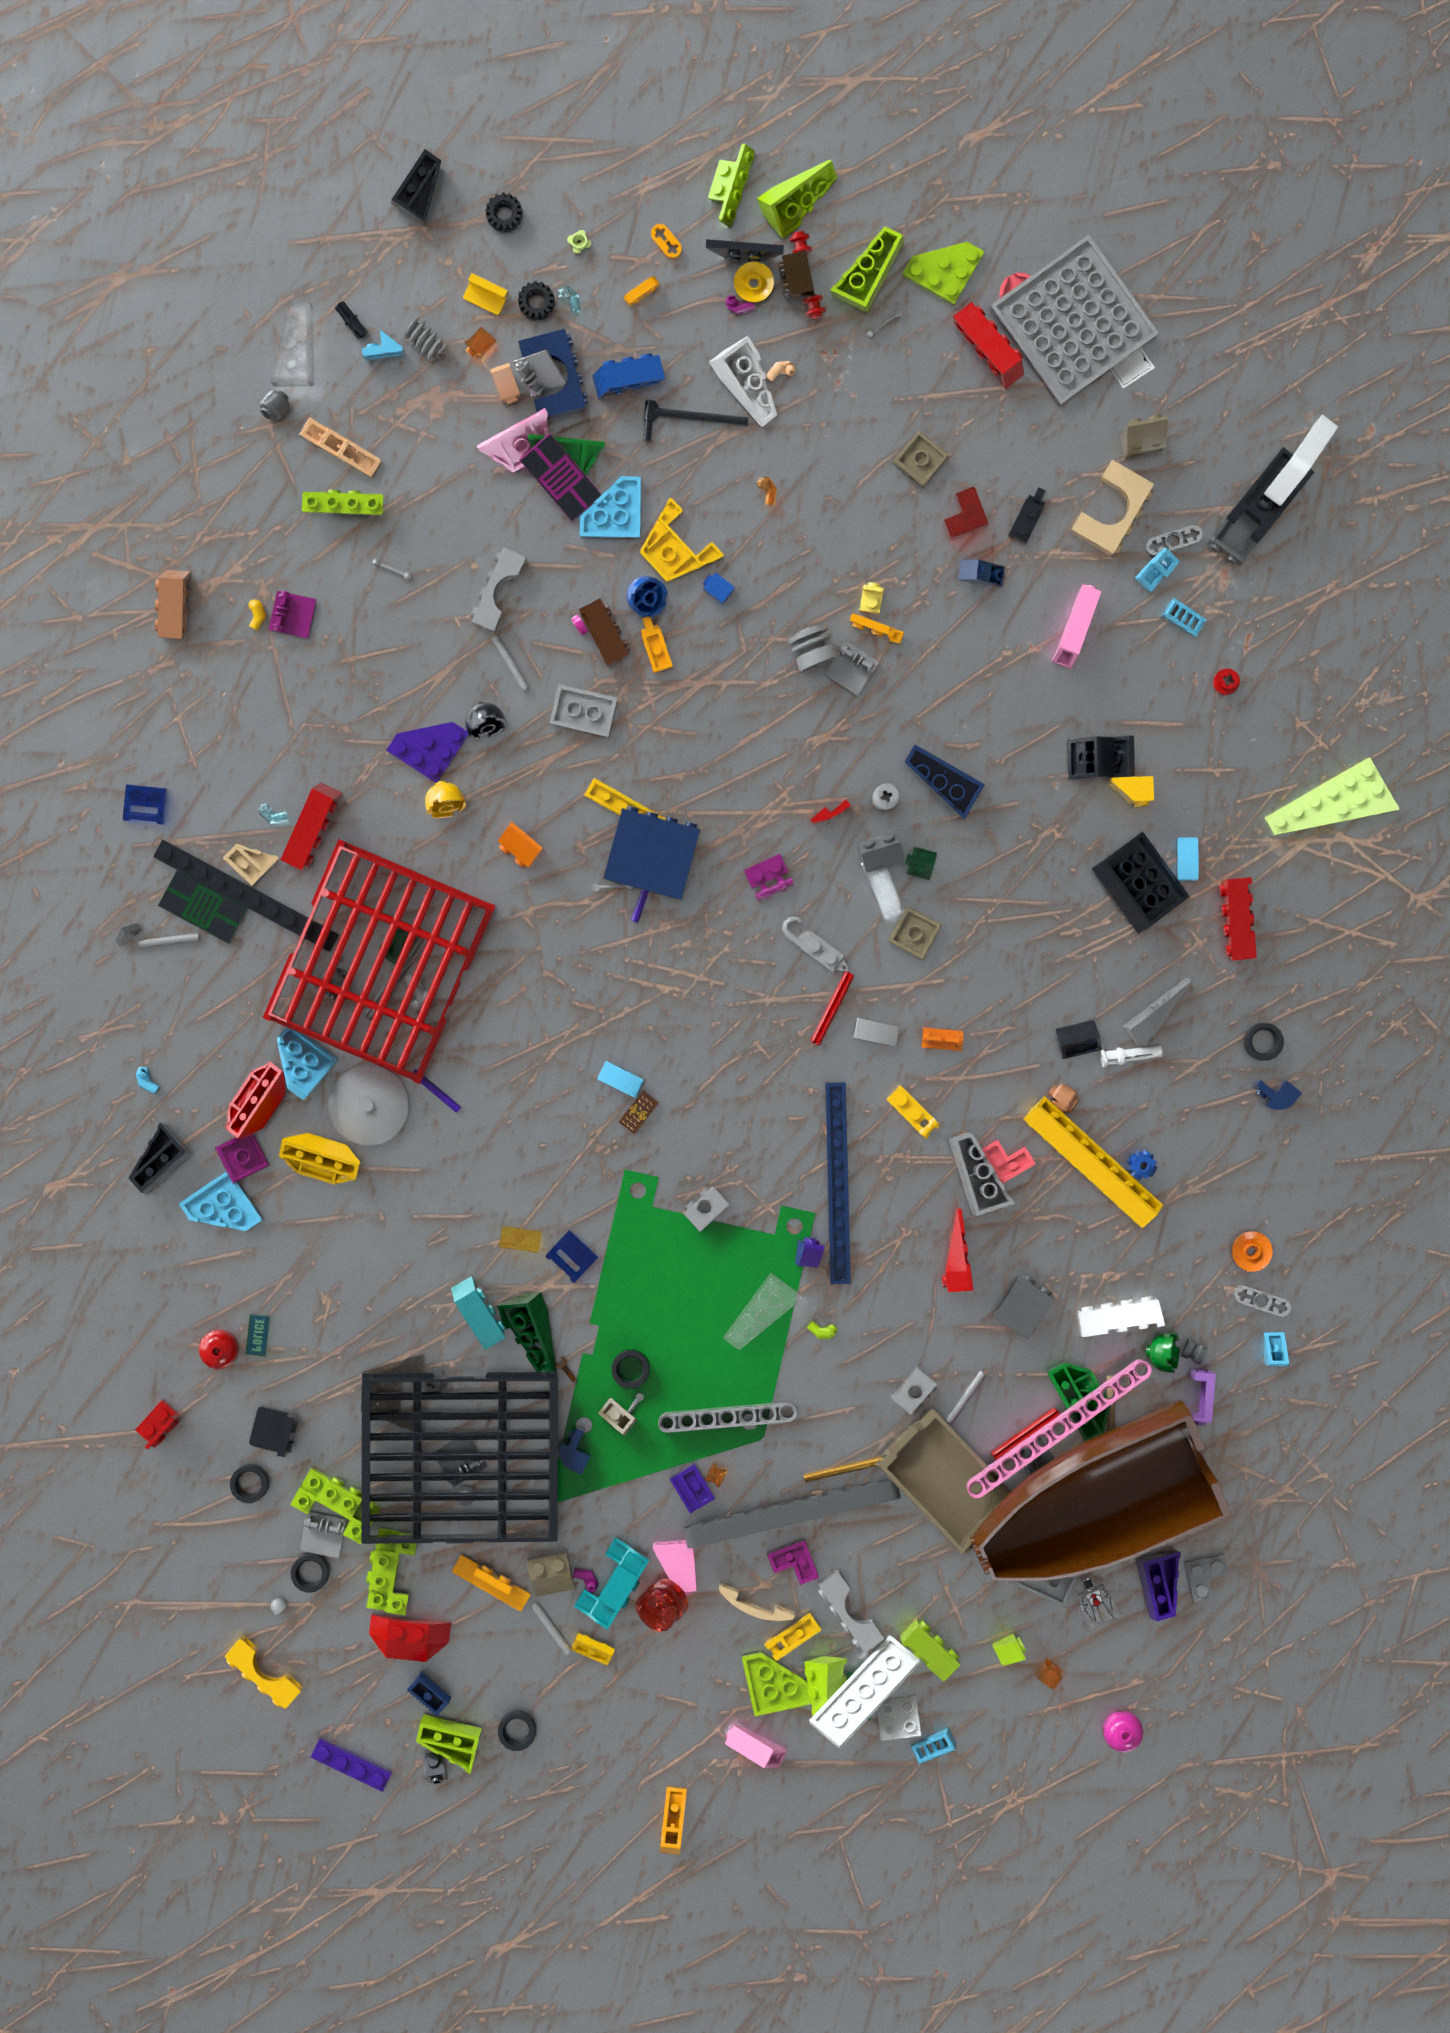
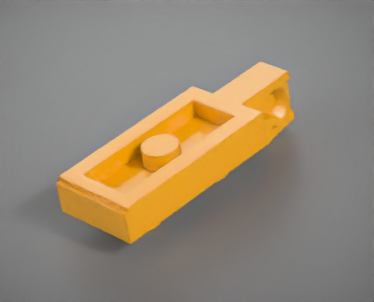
M854 613L851 614L849 621L853 622L852 626L862 630L865 626L872 629V634L882 637L884 633L887 634L890 642H901L904 635L903 631Z
M649 616L642 618L645 629L641 630V636L653 672L657 673L673 668L658 624L653 626Z

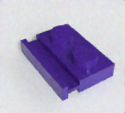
M695 1463L670 1478L671 1483L690 1514L715 1499Z

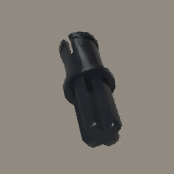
M344 301L339 302L335 306V310L345 321L344 325L352 330L358 340L368 333L358 320V315H354Z

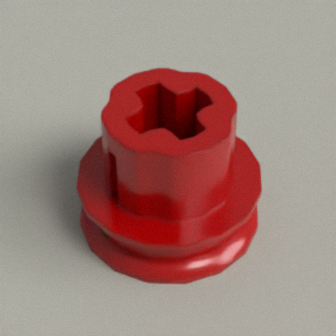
M1228 668L1222 669L1214 676L1213 685L1218 693L1229 695L1238 689L1240 678L1236 671ZM1230 677L1232 683L1226 686L1223 678Z

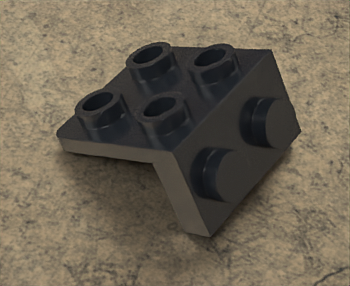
M263 1406L259 1407L256 1412L249 1444L254 1447L277 1452V1456L286 1457L293 1449L294 1441L291 1440L293 1433L296 1434L299 1422L296 1421L298 1415Z

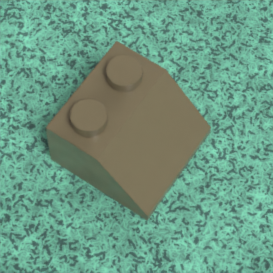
M568 1549L527 1558L530 1581L536 1597L575 1589Z

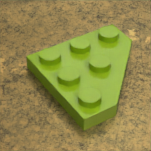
M964 242L912 256L902 276L950 304L955 305L985 251L969 242Z
M763 1652L742 1656L754 1716L811 1704L808 1694V1682Z

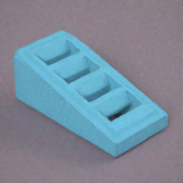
M1175 598L1171 599L1161 616L1194 637L1197 636L1206 621L1204 617ZM1176 606V607L1178 608V610H1177V612L1175 613V615L1172 616V615H1171V612L1173 611L1174 607ZM1181 611H1184L1185 614L1179 621L1177 618L1180 615ZM1188 615L1192 616L1188 624L1185 625L1184 622ZM1197 619L1199 621L1193 630L1190 627L1194 620Z
M949 1727L911 1745L919 1764L952 1752L957 1747ZM937 1740H938V1742H939V1744H940V1746H941L940 1749L938 1748V1746H937V1744H936V1742H935V1741H937ZM927 1744L931 1745L934 1752L931 1753ZM923 1746L926 1756H923L920 1747Z

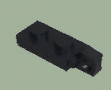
M1038 487L1034 497L1028 496L1008 536L1027 544L1044 509L1045 502L1041 500L1046 490Z

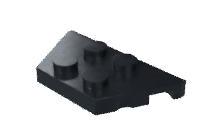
M706 239V249L723 258H728V261L740 262V259L748 260V262L766 261L784 253V245Z

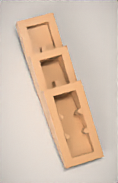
M311 417L308 418L299 434L369 477H372L381 462V459L330 428L323 426Z

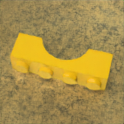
M242 1635L224 1656L227 1659L226 1662L233 1668L237 1667L246 1680H252L258 1685L257 1689L261 1693L272 1697V1702L276 1706L286 1709L301 1692L303 1686L289 1674L273 1678L262 1673L256 1662L258 1647Z

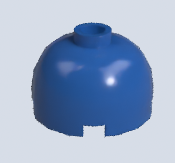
M641 576L633 580L629 585L627 602L629 607L639 616L654 617L665 607L668 591L666 586L657 578Z

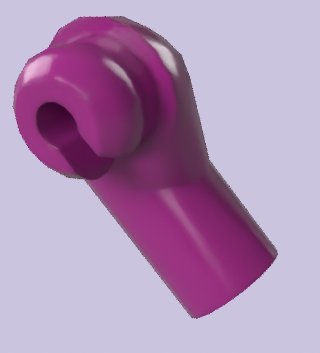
M734 295L726 298L727 308L738 315L755 310L754 302L747 301L742 303Z
M574 1568L573 1578L582 1579L587 1587V1591L595 1592L599 1584L594 1573L589 1570Z

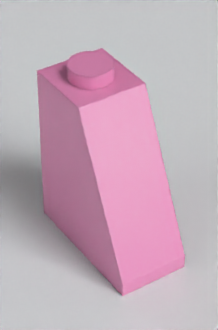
M686 1540L654 1542L653 1550L676 1593L681 1592V1595H692L693 1591H697L694 1548H687Z
M733 1726L726 1735L727 1740L725 1744L763 1768H779L788 1750L743 1726Z

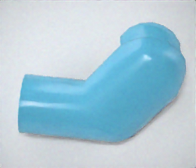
M140 1067L136 1071L139 1087L155 1095L160 1086L151 1082L149 1071L146 1067Z

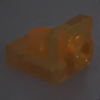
M480 327L469 340L466 339L464 342L467 347L465 350L472 357L478 356L481 359L496 343V339L484 328Z

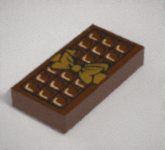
M643 1090L620 1119L619 1123L635 1134L659 1102Z

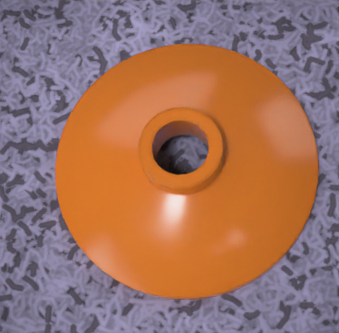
M1255 1231L1241 1234L1235 1240L1232 1247V1256L1235 1263L1241 1269L1250 1272H1256L1265 1268L1271 1261L1273 1254L1269 1239ZM1250 1247H1253L1255 1250L1254 1254L1252 1255L1248 1254V1249Z

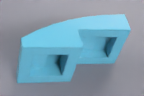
M1164 548L1139 572L1135 579L1147 591L1152 592L1164 576L1168 577L1180 561L1168 548Z
M1177 838L1178 881H1198V838Z
M607 1061L597 1078L634 1098L637 1097L645 1081Z

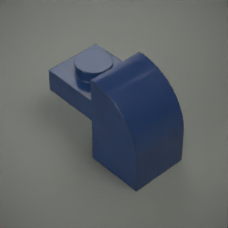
M1257 1080L1253 1085L1256 1088L1255 1093L1263 1099L1268 1098L1263 1105L1275 1110L1289 1108L1302 1094L1287 1080H1283L1275 1091L1262 1080Z
M577 1426L576 1430H571L567 1438L570 1443L561 1441L559 1456L562 1463L568 1469L582 1475L591 1454L577 1448L585 1431L584 1428Z

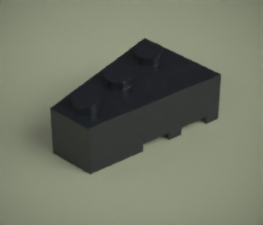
M424 149L391 199V204L423 226H425L442 161L426 149Z
M161 1122L157 1126L158 1129L153 1138L148 1142L145 1152L140 1156L128 1177L141 1193L147 1195L192 1155L169 1126Z

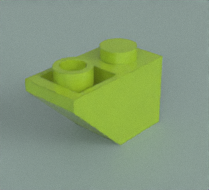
M1014 1634L992 1644L1002 1666L1026 1659L1024 1653L1027 1652L1020 1637L1016 1638Z

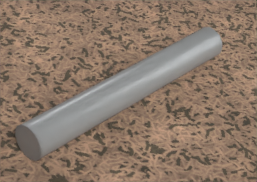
M496 635L492 638V641L522 691L527 689L529 685L499 635Z
M199 933L138 940L139 948L196 942L200 941Z
M979 1371L946 1421L951 1424L954 1423L987 1376L984 1372Z
M538 1602L532 1604L530 1607L564 1654L568 1655L572 1652Z

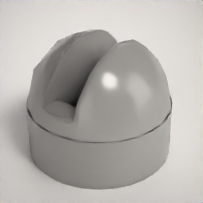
M275 1599L271 1603V1611L275 1616L288 1607L287 1603L282 1599Z

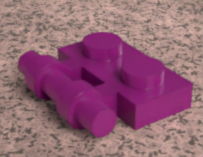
M781 854L744 870L751 888L760 886L762 890L755 894L757 901L764 898L767 900L771 898V895L779 891L784 892L788 890V887L794 885L792 878L783 880L781 876L788 873ZM776 878L778 884L767 888L765 883Z

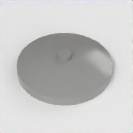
M376 1065L358 1066L345 1072L333 1085L328 1101L329 1115L336 1130L347 1140L360 1145L381 1144L393 1138L404 1126L409 1113L408 1093L402 1081L390 1070Z

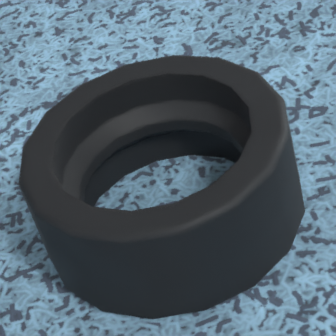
M1257 1023L1251 1026L1244 1037V1047L1247 1053L1252 1058L1260 1061L1276 1058L1284 1046V1037L1281 1030L1270 1023ZM1268 1030L1274 1035L1276 1044L1271 1052L1262 1054L1254 1049L1252 1039L1256 1032Z
M637 1350L620 1352L612 1364L614 1380L619 1386L626 1389H634L641 1386L647 1380L650 1372L647 1358L642 1352ZM628 1357L638 1359L642 1365V1374L634 1381L623 1379L619 1373L620 1362Z
M245 1464L233 1473L230 1479V1490L237 1500L243 1503H254L267 1493L270 1480L267 1472L261 1466ZM245 1472H254L261 1479V1488L254 1495H246L239 1490L238 1479Z
M305 1553L299 1556L293 1563L290 1571L291 1580L300 1591L306 1593L316 1592L322 1589L329 1579V1564L319 1554ZM314 1561L320 1565L322 1576L317 1583L306 1584L300 1579L298 1571L302 1563Z
M514 1710L507 1713L501 1719L498 1726L500 1742L505 1748L512 1751H521L528 1748L536 1736V1723L529 1713L522 1710ZM521 1719L528 1725L529 1734L524 1741L513 1742L507 1737L505 1728L511 1720Z

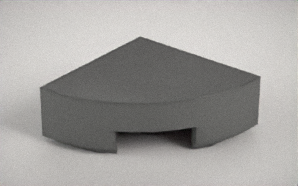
M135 923L122 927L116 938L117 944L121 946L133 939L141 930L139 924Z

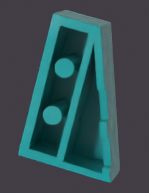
M472 1276L451 1288L454 1303L484 1350L506 1338L504 1323L501 1319L497 1320L495 1309L491 1303H487L483 1290L478 1287Z

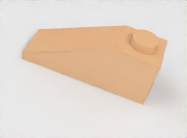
M507 363L490 369L502 404L507 403V405L516 403L521 395L510 364Z

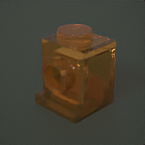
M1046 1658L1035 1675L1038 1680L1054 1690L1063 1678L1061 1675L1063 1669Z

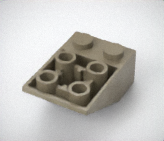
M1161 414L1150 416L1149 420L1141 421V418L1130 420L1129 424L1125 426L1120 434L1124 458L1164 451L1167 447V416L1161 417Z

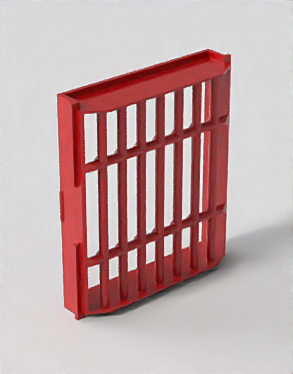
M338 839L311 902L313 910L306 922L295 952L290 953L262 1018L281 1024L420 1084L446 1024V1011L452 1005L461 984L460 978L463 971L469 970L495 905ZM345 850L354 855L340 888L335 893L326 888L341 853ZM362 857L371 861L372 865L357 900L354 901L345 897V894ZM383 866L390 869L391 872L375 909L363 904L379 867ZM398 874H402L410 879L395 915L392 917L382 912ZM418 881L429 887L415 920L410 925L401 921ZM437 889L446 893L447 897L432 932L429 933L420 929V926ZM324 896L334 902L303 972L293 968ZM456 897L465 901L466 904L452 937L448 941L439 937V934ZM342 904L352 908V912L322 980L311 974ZM473 906H477L486 911L471 947L467 949L457 945ZM361 912L371 916V919L342 987H338L330 982ZM380 920L390 924L361 995L350 992L349 989L377 923ZM397 928L409 934L379 1003L369 1000L368 997ZM418 936L427 940V944L397 1012L386 1006L415 938ZM435 944L446 948V951L418 1017L414 1019L405 1014ZM456 952L466 958L435 1028L424 1023L451 957ZM289 975L300 979V982L286 1015L283 1017L274 1013ZM310 983L319 987L302 1025L292 1021L305 988ZM326 991L338 995L321 1033L311 1029V1026ZM345 999H348L357 1004L340 1041L330 1037V1034ZM365 1006L374 1010L375 1014L359 1049L349 1045V1041ZM384 1014L393 1018L394 1021L379 1056H375L367 1051ZM403 1022L413 1028L398 1064L387 1061L386 1058ZM420 1030L433 1036L419 1069L415 1073L406 1069L405 1066Z

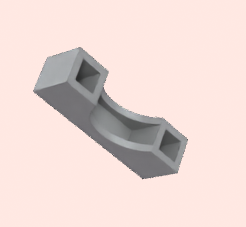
M504 547L502 552L498 551L494 560L497 564L494 570L491 569L486 578L489 581L486 589L482 588L478 599L481 601L478 607L474 606L470 615L473 618V624L496 633L503 616L495 603L496 590L505 580L520 577L527 561L525 556Z
M839 1570L818 1583L820 1587L818 1590L819 1594L824 1600H829L831 1603L830 1610L835 1617L840 1616L843 1621L841 1623L843 1629L847 1634L851 1632L854 1637L852 1641L858 1650L862 1648L866 1653L885 1639L873 1619L859 1620L849 1614L845 1607V1599L850 1591V1586Z

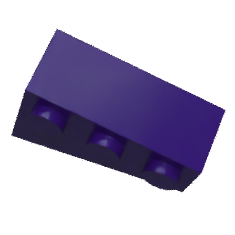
M1175 1549L1136 1559L1149 1617L1155 1621L1176 1616L1178 1567L1181 1552Z

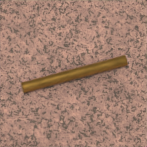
M877 1457L804 1474L805 1483L877 1466L878 1460L882 1461L883 1459Z

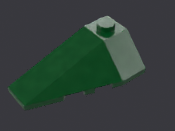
M525 1293L498 1304L497 1308L507 1329L510 1328L516 1336L514 1339L518 1345L521 1343L527 1352V1359L536 1372H557L548 1309L542 1293Z

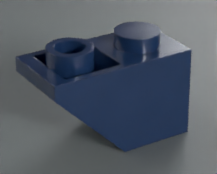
M979 559L960 560L958 580L973 584L1003 587L1005 567Z

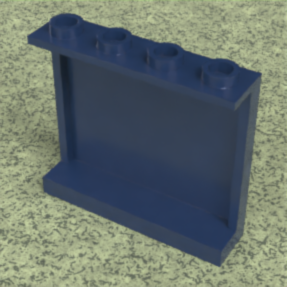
M627 806V809L622 808L603 879L682 900L700 829H697V824L686 822L683 825L677 823L678 819L666 816V820L658 818L659 814L647 811L645 815L638 813V808Z

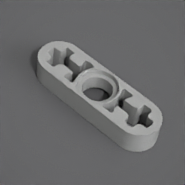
M1191 525L1153 537L1145 545L1146 553L1155 557L1162 551L1164 546L1159 547L1157 552L1154 549L1150 550L1152 542H1155L1156 545L1163 542L1162 538H1164L1166 548L1171 552L1197 544L1203 537L1202 529L1199 526ZM1191 530L1198 533L1196 540L1190 537L1185 539V544L1183 543V536L1189 535ZM1175 535L1179 538L1178 546L1174 547L1169 544L1168 539L1170 536Z
M1245 1285L1236 1287L1233 1292L1234 1299L1237 1302L1279 1317H1285L1291 1311V1305L1286 1299ZM1246 1289L1245 1293L1253 1296L1252 1304L1249 1303L1251 1301L1249 1298L1244 1297L1243 1300H1240L1241 1296L1238 1295V1292H1243ZM1261 1295L1266 1296L1268 1299L1267 1304L1263 1307L1257 1304V1298ZM1272 1298L1275 1299L1273 1301L1275 1304L1281 1305L1284 1302L1286 1310L1278 1313L1279 1309L1273 1306L1271 1307L1272 1310H1268L1272 1304Z

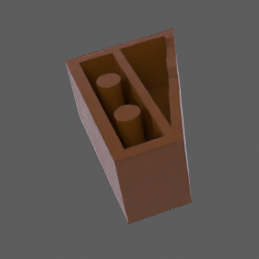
M601 598L579 609L607 667L629 657L628 651L631 649L626 640H621L619 636L621 630L617 622H612L610 618L612 612L608 604L604 605Z

